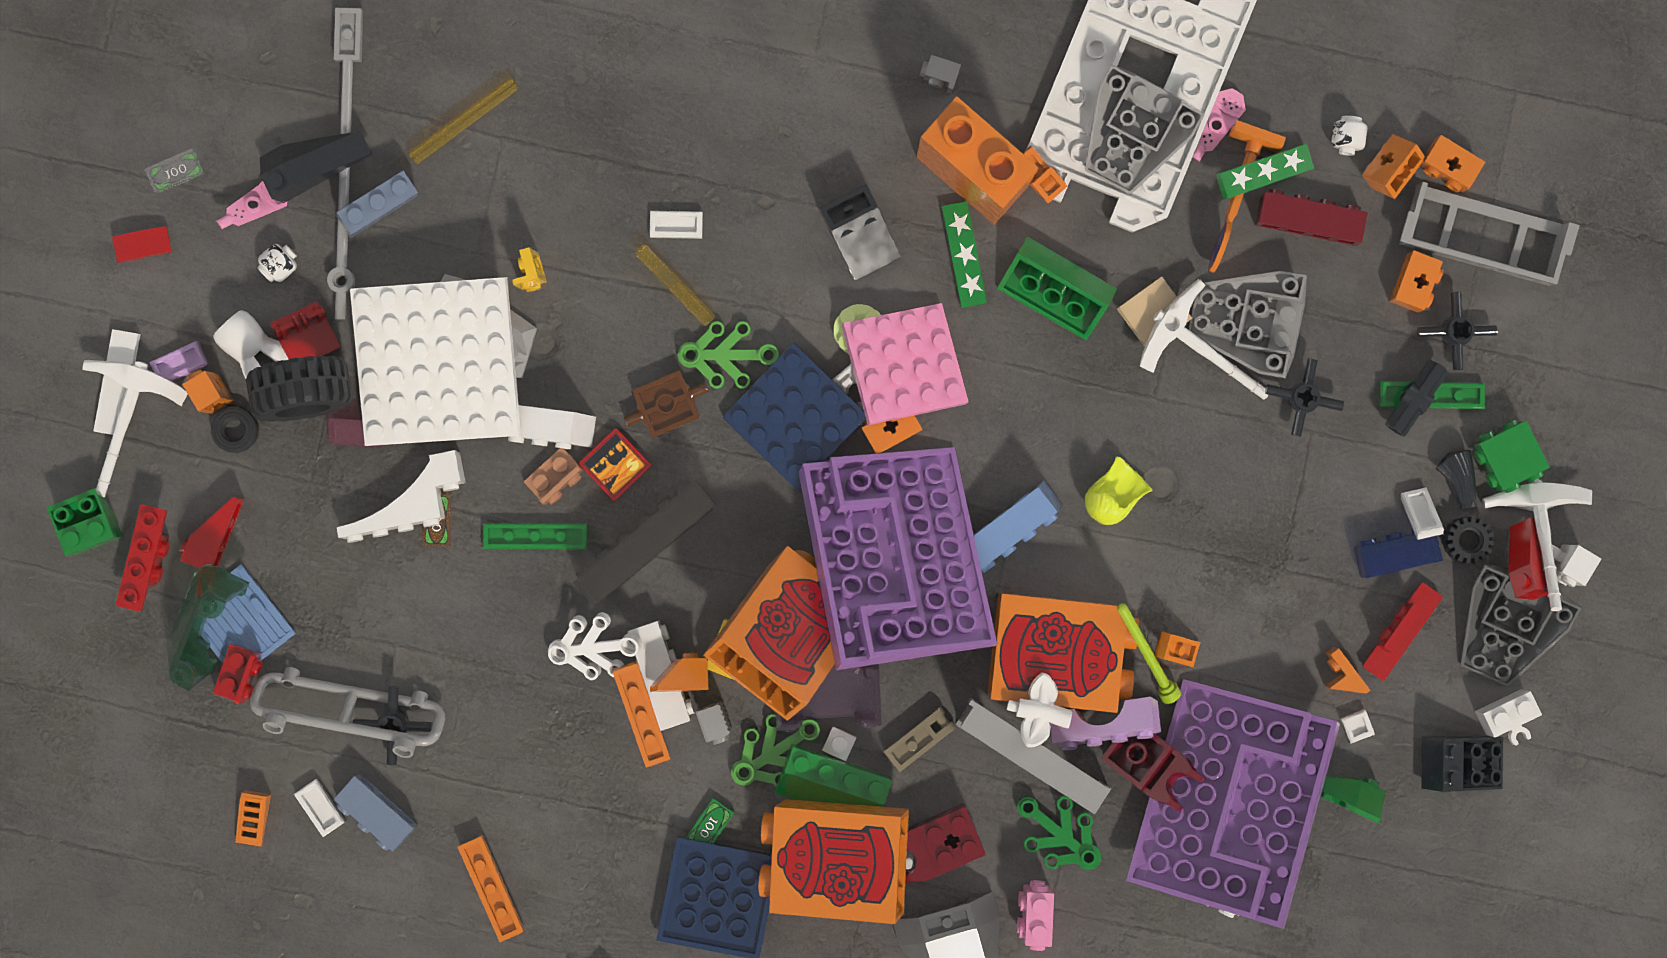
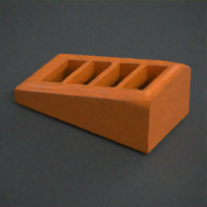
M247 790L241 792L236 843L260 847L263 845L271 799L270 794ZM249 802L260 803V808L249 806ZM247 811L259 813V818L247 816ZM246 821L258 823V828L245 826ZM244 831L257 833V837L243 836Z

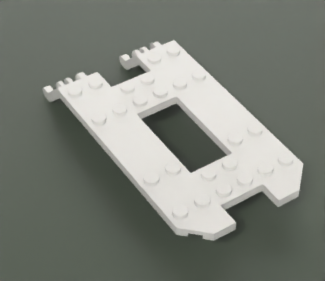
M1088 0L1028 147L1032 146L1047 165L1056 171L1067 187L1071 179L1117 198V203L1108 223L1133 233L1166 219L1257 0H1200L1198 6L1185 0ZM1129 36L1177 56L1164 89L1205 113L1193 137L1131 195L1085 171L1099 87L1111 65L1118 66ZM1067 187L1053 200L1061 203Z

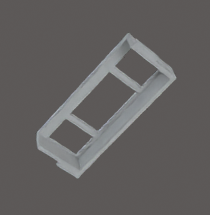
M1425 182L1415 185L1414 197L1410 211H1408L1399 245L1543 285H1557L1565 255L1571 256L1580 225L1570 222L1560 224L1427 187L1428 183ZM1423 199L1449 206L1438 245L1412 238ZM1458 208L1519 225L1508 264L1446 248ZM1528 228L1556 235L1545 275L1517 267Z
M969 698L967 701L968 706L955 725L1058 792L1069 797L1093 814L1097 812L1111 790L1108 785L1100 780H1095L1041 744L1035 747H1026L1020 730L982 707L975 699Z

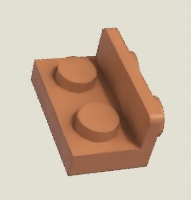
M560 448L533 472L524 483L540 499L539 501L543 505H546L548 502L553 505L562 497L563 494L560 492L567 485L572 487L582 478L580 473L584 469L565 449Z

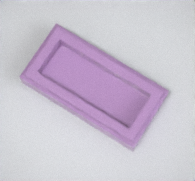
M199 341L190 343L149 362L154 373L172 382L210 365Z

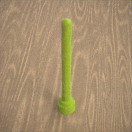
M1124 603L1119 604L1117 610L1159 684L1158 695L1162 702L1170 704L1177 701L1181 696L1179 687L1175 682L1168 680L1127 605Z

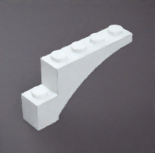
M454 450L429 455L430 462L400 497L367 518L337 527L338 538L347 539V542L351 543L363 540V536L372 534L373 537H382L389 535L388 530L398 529V532L414 530L413 525L423 523L424 527L439 525V519H445V510L441 500V488H443V491H452L459 489V484L466 483L460 452Z

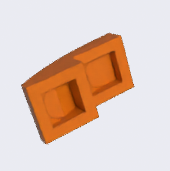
M1029 146L1023 154L1039 167L1029 185L1049 204L1067 185L1056 171L1047 165L1032 146Z

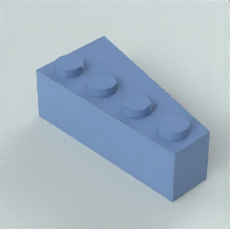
M1044 480L1037 485L1035 490L1025 494L1011 508L1004 510L990 524H986L973 534L983 573L996 565L994 559L1002 554L1005 558L1017 548L1014 545L1021 539L1027 542L1037 534L1035 529L1041 524L1047 527L1058 518L1056 513L1063 504Z

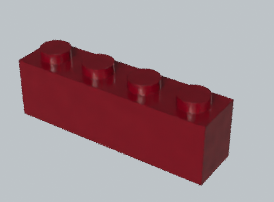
M1269 189V192H1264L1260 197L1255 226L1353 246L1362 243L1368 212L1361 211L1359 206L1345 205V208L1335 206L1336 202L1321 199L1320 203L1310 201L1309 196L1295 194L1294 197L1285 196L1284 191Z

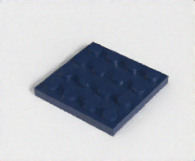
M795 342L722 417L796 490L801 486L798 472L801 466L805 463L824 462L866 419L864 409Z
M677 836L656 941L744 958H760L770 908V897H761L759 895V875L762 865H772V854Z

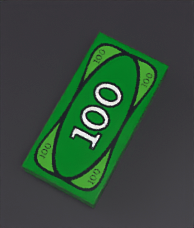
M713 797L686 838L714 843L735 812Z

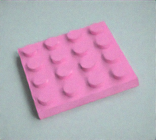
M942 303L842 324L868 425L968 403Z

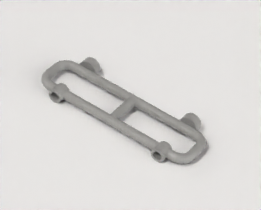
M293 667L285 668L284 674L268 673L260 677L250 697L252 711L256 715L265 718L262 726L270 733H282L286 722L383 739L395 742L392 749L393 752L404 758L412 757L416 746H428L436 742L442 733L446 716L440 704L427 700L428 695L423 691L417 690L413 692L412 697L399 695L398 705L409 707L415 712H423L424 710L433 712L435 719L431 732L428 735L420 736L349 723L357 698L388 703V693L299 677L300 671ZM270 683H279L288 689L301 687L345 695L347 697L338 721L264 707L260 702L265 687Z

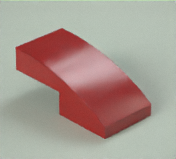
M166 226L112 237L117 263L142 260L144 257L170 254L172 252Z

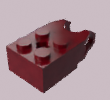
M1153 733L1152 738L1138 739L1137 736L1128 737L1126 742L1112 743L1101 758L1102 761L1149 797L1159 803L1170 805L1178 812H1181L1184 807L1174 797L1173 785L1175 781L1184 776L1196 779L1201 783L1205 780L1197 772L1191 760L1155 733ZM1140 753H1143L1144 755H1143L1142 759L1140 760V759L1138 758V755H1139Z
M964 803L908 828L907 850L915 855L916 865L913 869H909L906 872L905 884L913 881H928L986 856ZM948 834H952L953 837L958 836L955 844L951 845L944 842L948 840L946 837Z

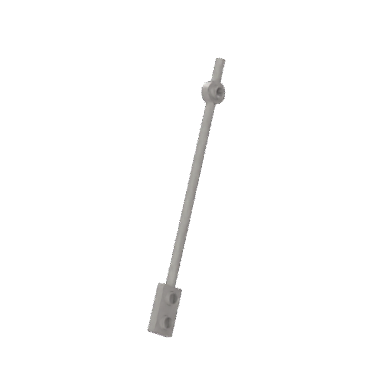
M335 8L334 60L342 62L340 134L351 132L353 62H362L363 10L361 8ZM350 167L339 173L338 211L349 205ZM339 220L336 268L332 269L328 274L327 283L330 289L336 292L335 319L345 320L346 293L353 289L355 276L347 269L348 233ZM345 276L346 283L340 286L338 280L340 277Z

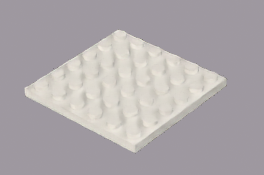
M507 277L350 289L365 446L521 435Z

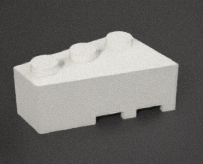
M519 405L521 435L509 436L508 441L524 443L525 438L532 439L533 445L547 446L548 442L556 443V448L571 449V445L592 448L596 417L575 412Z

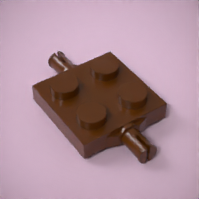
M678 370L632 390L637 401L638 411L623 416L624 420L627 421L626 425L629 427L642 421L648 427L651 437L656 438L700 419L695 406V397L709 392L708 388H704L707 387L706 383L703 382L690 388L685 383L681 371Z

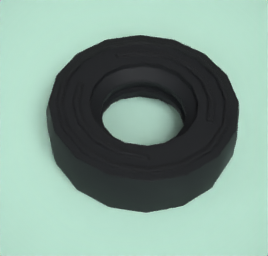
M228 407L221 410L214 417L211 423V435L213 441L220 449L229 453H241L255 444L259 435V425L250 411L242 407ZM232 420H239L244 425V434L240 439L232 440L226 435L225 427Z

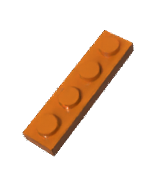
M635 661L612 669L645 767L647 768L670 760V754L662 731H660L638 662Z
M481 835L459 845L458 850L499 942L524 932L525 929L484 836Z

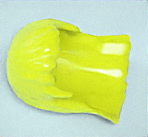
M1117 456L1110 470L1088 489L1085 495V508L1088 514L1098 523L1103 525L1117 524L1129 514L1141 497L1152 491V488L1137 471H1134L1128 463Z

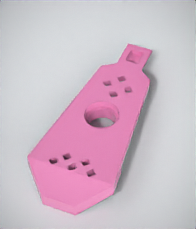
M1233 88L1218 93L1192 156L1194 159L1200 161L1205 152L1213 151L1245 112L1244 96ZM1213 121L1221 123L1219 130L1212 128Z
M262 181L258 186L227 208L226 215L216 220L221 229L231 224L240 226L286 207L287 202L281 203L271 199ZM256 201L258 207L252 209L248 206V202Z

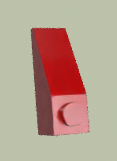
M232 497L190 535L189 539H186L181 546L180 554H182L180 561L208 572H216L244 499Z
M1531 517L1510 526L1508 574L1515 598L1535 600L1548 595L1535 519Z

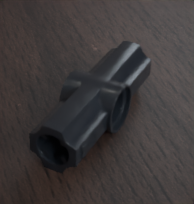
M1428 360L1415 381H1412L1402 392L1399 404L1385 423L1388 429L1402 437L1408 434L1419 415L1424 414L1435 398L1433 395L1448 375L1449 371L1444 366L1433 360Z

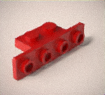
M144 504L140 506L116 606L138 612L142 611L148 587L156 586L157 582L161 581L164 568L161 567L163 557L167 556L170 548V542H167L169 535L162 534L167 510Z
M1420 583L1406 604L1401 605L1396 611L1395 619L1391 625L1381 632L1379 642L1364 661L1362 667L1378 679L1384 681L1438 606L1443 596L1425 583Z

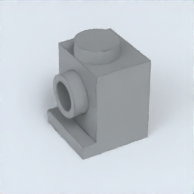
M931 55L929 62L924 61L919 76L924 77V80H927L928 85L939 89H943V86L948 87L947 93L952 94L961 64Z

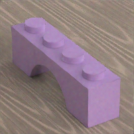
M1152 697L1125 700L1117 718L1105 725H1091L1085 719L1082 712L1076 709H1069L1072 710L1069 728L1050 723L1052 743L1061 747L1062 750L1077 749V745L1085 743L1087 746H1100L1102 741L1112 740L1113 743L1126 742L1128 737L1137 736L1138 739L1152 738L1153 733L1161 732L1158 701Z

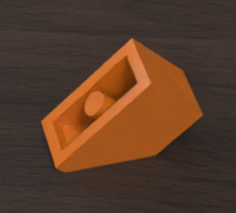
M698 653L683 654V658L674 660L650 686V692L708 690L707 658H699Z

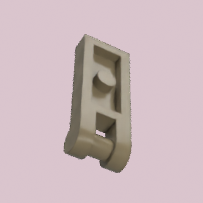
M941 706L884 750L886 756L899 772L957 727L953 721H949L944 715L946 712ZM935 721L941 727L936 733L930 727Z

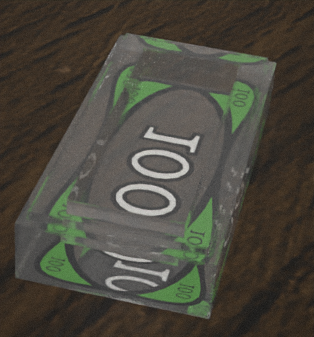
M194 149L145 168L154 193L157 194L205 174Z

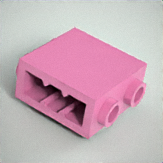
M1031 880L1030 884H1023V891L1018 892V907L1022 911V917H1017V933H1019V938L1023 939L1025 946H1029V949L1043 951L1045 947H1052L1054 892L1049 885H1045V881Z

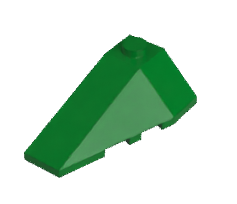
M1326 775L1320 797L1379 823L1385 791L1378 788L1379 782L1365 777L1362 781L1354 777Z

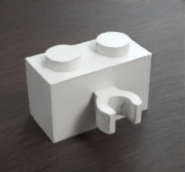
M1552 545L1558 584L1564 587L1567 585L1575 587V585L1586 586L1601 558L1579 545H1562L1560 549Z
M1520 689L1475 711L1486 735L1497 737L1509 731L1508 739L1513 745H1518L1516 735L1519 732H1522L1525 739H1531L1529 730L1522 727V724L1542 715L1531 691Z

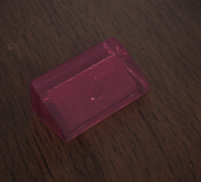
M328 418L329 444L371 448L382 447V445L365 446L362 420Z

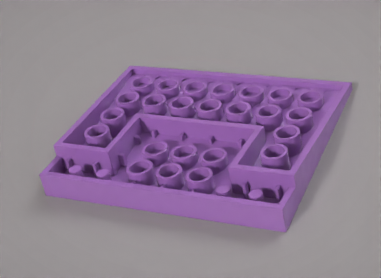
M955 447L831 457L828 462L805 463L798 471L836 670L991 647L997 644Z
M1183 679L1180 689L1181 696L1175 706L1166 742L1191 760L1197 772L1205 780L1201 783L1196 779L1184 776L1175 781L1173 794L1178 803L1184 807L1181 812L1176 811L1170 805L1162 804L1151 797L1149 798L1126 881L1284 929L1340 724L1338 721L1315 716L1305 711Z

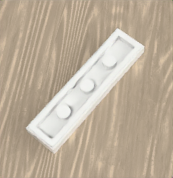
M112 329L106 361L134 365L141 334ZM106 375L103 377L94 432L113 435L127 388Z

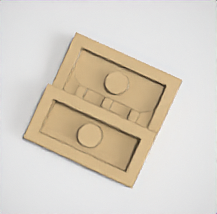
M1160 277L1117 308V310L1145 347L1156 323L1153 320V316L1160 309L1164 311L1177 296L1163 277ZM1188 314L1187 322L1192 319L1190 314Z

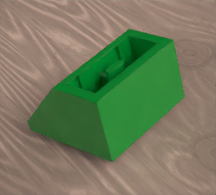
M97 488L46 507L65 556H76L123 537L113 510Z

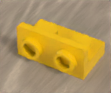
M530 247L519 250L521 257L518 258V264L521 272L526 273V276L513 279V285L526 290V292L541 289V284L547 283L539 253Z

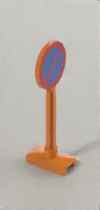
M1238 120L1231 127L1228 136L1247 143L1242 165L1254 162L1256 157L1259 156L1261 148L1278 153L1286 139L1284 136ZM1244 193L1230 199L1226 211L1225 224L1218 236L1208 266V271L1210 272L1216 271L1230 237L1232 221L1238 213Z

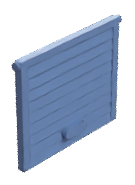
M242 564L189 606L181 608L183 614L222 663L224 662L229 645L232 643L262 653L260 657L262 661L296 634Z

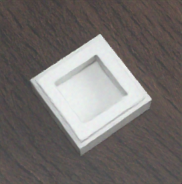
M1364 709L1339 718L1350 744L1375 735L1367 712Z

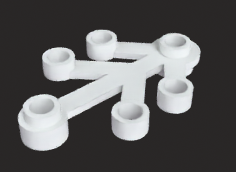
M601 612L593 619V626L583 642L572 645L577 634L581 633L587 626L586 619L583 616L577 615L570 621V628L563 639L554 640L549 645L548 656L554 664L562 665L569 663L584 673L585 677L589 680H595L600 675L601 667L607 670L610 676L614 677L612 672L613 666L620 667L624 663L618 659L611 661L601 653L620 650L624 655L632 657L641 649L642 640L638 634L628 633L622 639L595 642L601 631L605 630L611 622L609 615ZM598 619H602L605 624H601ZM575 622L580 623L581 627H578ZM576 655H584L593 662L587 664ZM589 668L593 669L596 674L592 673Z

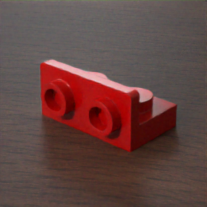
M233 643L230 644L213 694L231 699L238 705L249 700L254 686L251 685L254 675L257 676L262 667L263 661L260 660L262 653Z

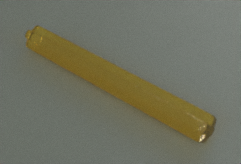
M507 78L410 150L409 156L416 164H419L516 92L518 86L511 78Z

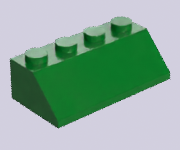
M1028 236L997 287L998 290L1084 340L1088 339L1117 291L1116 287Z
M791 743L774 793L793 800L883 807L893 780L890 776Z

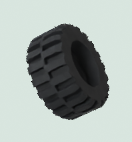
M307 356L304 358L275 361L274 363H267L250 370L246 377L251 414L260 421L301 420L320 415L323 416L347 408L353 399L347 364L342 358H336L335 356Z

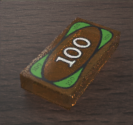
M440 494L445 518L439 519V525L424 527L423 546H451L452 494Z

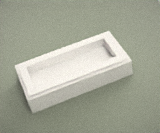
M650 211V238L702 239L703 212Z
M1427 488L1401 493V501L1417 540L1443 534L1444 528Z
M315 779L294 794L322 837L346 822L318 779Z

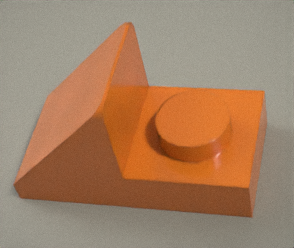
M1161 632L1155 656L1194 667L1200 642Z
M1333 647L1326 652L1329 658L1327 663L1336 674L1340 672L1338 677L1325 686L1326 688L1365 694L1371 691L1339 648Z

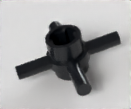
M1451 292V317L1446 319L1442 326L1417 327V337H1442L1446 344L1452 346L1453 370H1463V345L1470 342L1473 336H1496L1498 330L1496 325L1474 326L1470 319L1462 316L1461 292ZM1456 324L1457 329H1463V335L1460 334L1455 338L1452 325Z
M1308 358L1303 382L1294 385L1291 389L1270 384L1266 385L1265 394L1288 399L1290 406L1296 411L1291 432L1293 436L1301 437L1306 413L1314 411L1318 406L1342 411L1344 407V401L1321 396L1319 389L1313 384L1318 360ZM1299 393H1310L1311 397H1309L1307 405H1303V400L1298 398Z
M398 686L388 687V710L382 713L378 720L353 719L352 722L354 724L390 730L387 727L388 719H394L393 724L399 726V730L392 729V731L403 733L431 732L433 726L432 722L409 721L406 713L398 710ZM386 740V764L397 765V755L392 750L395 742Z

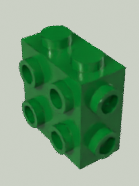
M1516 419L1506 422L1501 425L1503 430L1495 434L1493 430L1486 432L1478 437L1479 442L1473 444L1475 449L1473 455L1478 464L1483 465L1487 473L1485 474V479L1492 489L1494 488L1495 491L1505 490L1506 493L1512 492L1521 487L1520 482L1526 479L1529 482L1544 476L1542 471L1550 468L1527 420L1517 422Z

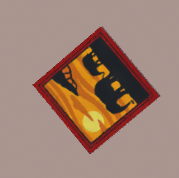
M617 428L578 463L613 501H616L652 466Z

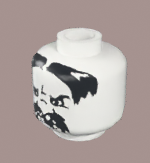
M1342 116L1341 120L1334 123L1332 146L1339 149V154L1355 155V151L1362 150L1365 147L1367 125L1362 122L1360 117Z
M273 244L258 257L260 265L257 268L270 282L274 280L282 282L296 270L297 263L294 258L297 255L288 245L282 247L279 244Z

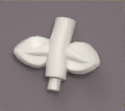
M1043 672L1030 685L1028 691L1030 700L1020 698L1019 702L1009 700L1007 704L1008 711L1016 712V717L1024 718L1020 733L1026 747H1035L1046 741L1050 735V723L1069 728L1072 710L1054 705L1058 696L1057 686L1052 678Z

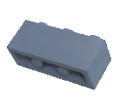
M402 171L336 212V217L352 238L416 198L418 192L405 172Z
M360 773L355 775L334 799L338 803L337 808L346 816L351 815L357 820L356 825L365 833H372L377 838L376 843L386 851L388 849L392 852L396 850L418 825Z

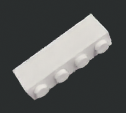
M656 621L629 630L628 633L638 634L642 640V647L636 654V658L660 731L691 721V714L695 713L690 698L685 699L683 691L650 692V686L674 660H677L674 649L669 650L666 640L670 639L666 625H661L660 621Z

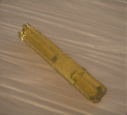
M643 245L637 250L636 256L704 326L709 325L714 320L715 315L647 245Z

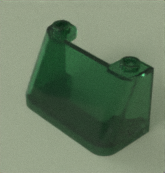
M205 564L196 570L166 644L169 676L174 684L190 691L214 671L218 660L211 659L209 656L208 648L210 643L199 638L207 618H216L223 612L227 602L235 596L242 597L246 593L250 582L212 564Z

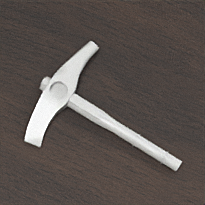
M1197 279L1186 288L1164 311L1160 309L1155 313L1153 320L1156 323L1146 342L1140 367L1153 373L1162 351L1177 337L1263 400L1268 397L1265 394V387L1240 370L1237 365H1233L1185 327L1190 307L1198 293L1205 287L1201 280Z
M84 360L83 370L109 376L127 388L96 487L103 497H105L108 485L110 484L117 457H119L121 444L130 423L139 392L161 394L182 406L188 395L176 383L147 370L148 365L144 362L135 361L134 365L109 361Z
M1538 478L1529 482V484L1521 485L1520 488L1512 492L1506 493L1502 491L1482 498L1484 508L1509 506L1534 512L1544 564L1543 570L1545 571L1548 589L1547 596L1549 597L1551 611H1560L1562 609L1561 593H1559L1547 509L1568 503L1591 505L1592 490L1566 484L1542 483V480Z

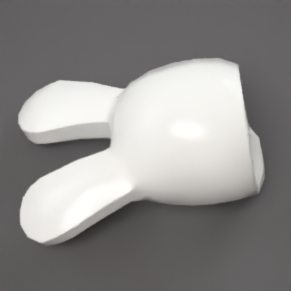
M243 310L238 311L229 318L213 335L216 344L240 363L245 379L250 370L261 367L254 357L259 351L263 352L274 362L289 360L280 342L269 338L258 322L248 312Z

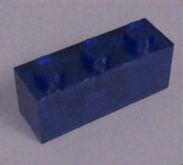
M1411 529L1412 534L1402 536L1401 532L1385 535L1386 540L1377 542L1376 538L1360 541L1361 546L1354 547L1360 577L1370 578L1443 561L1437 535L1417 540L1414 530Z

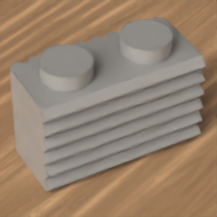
M722 701L701 707L696 711L705 741H712L713 745L727 741L732 726H730L731 722L728 721L729 717L726 716L727 712L724 711L726 707L722 706L724 703Z

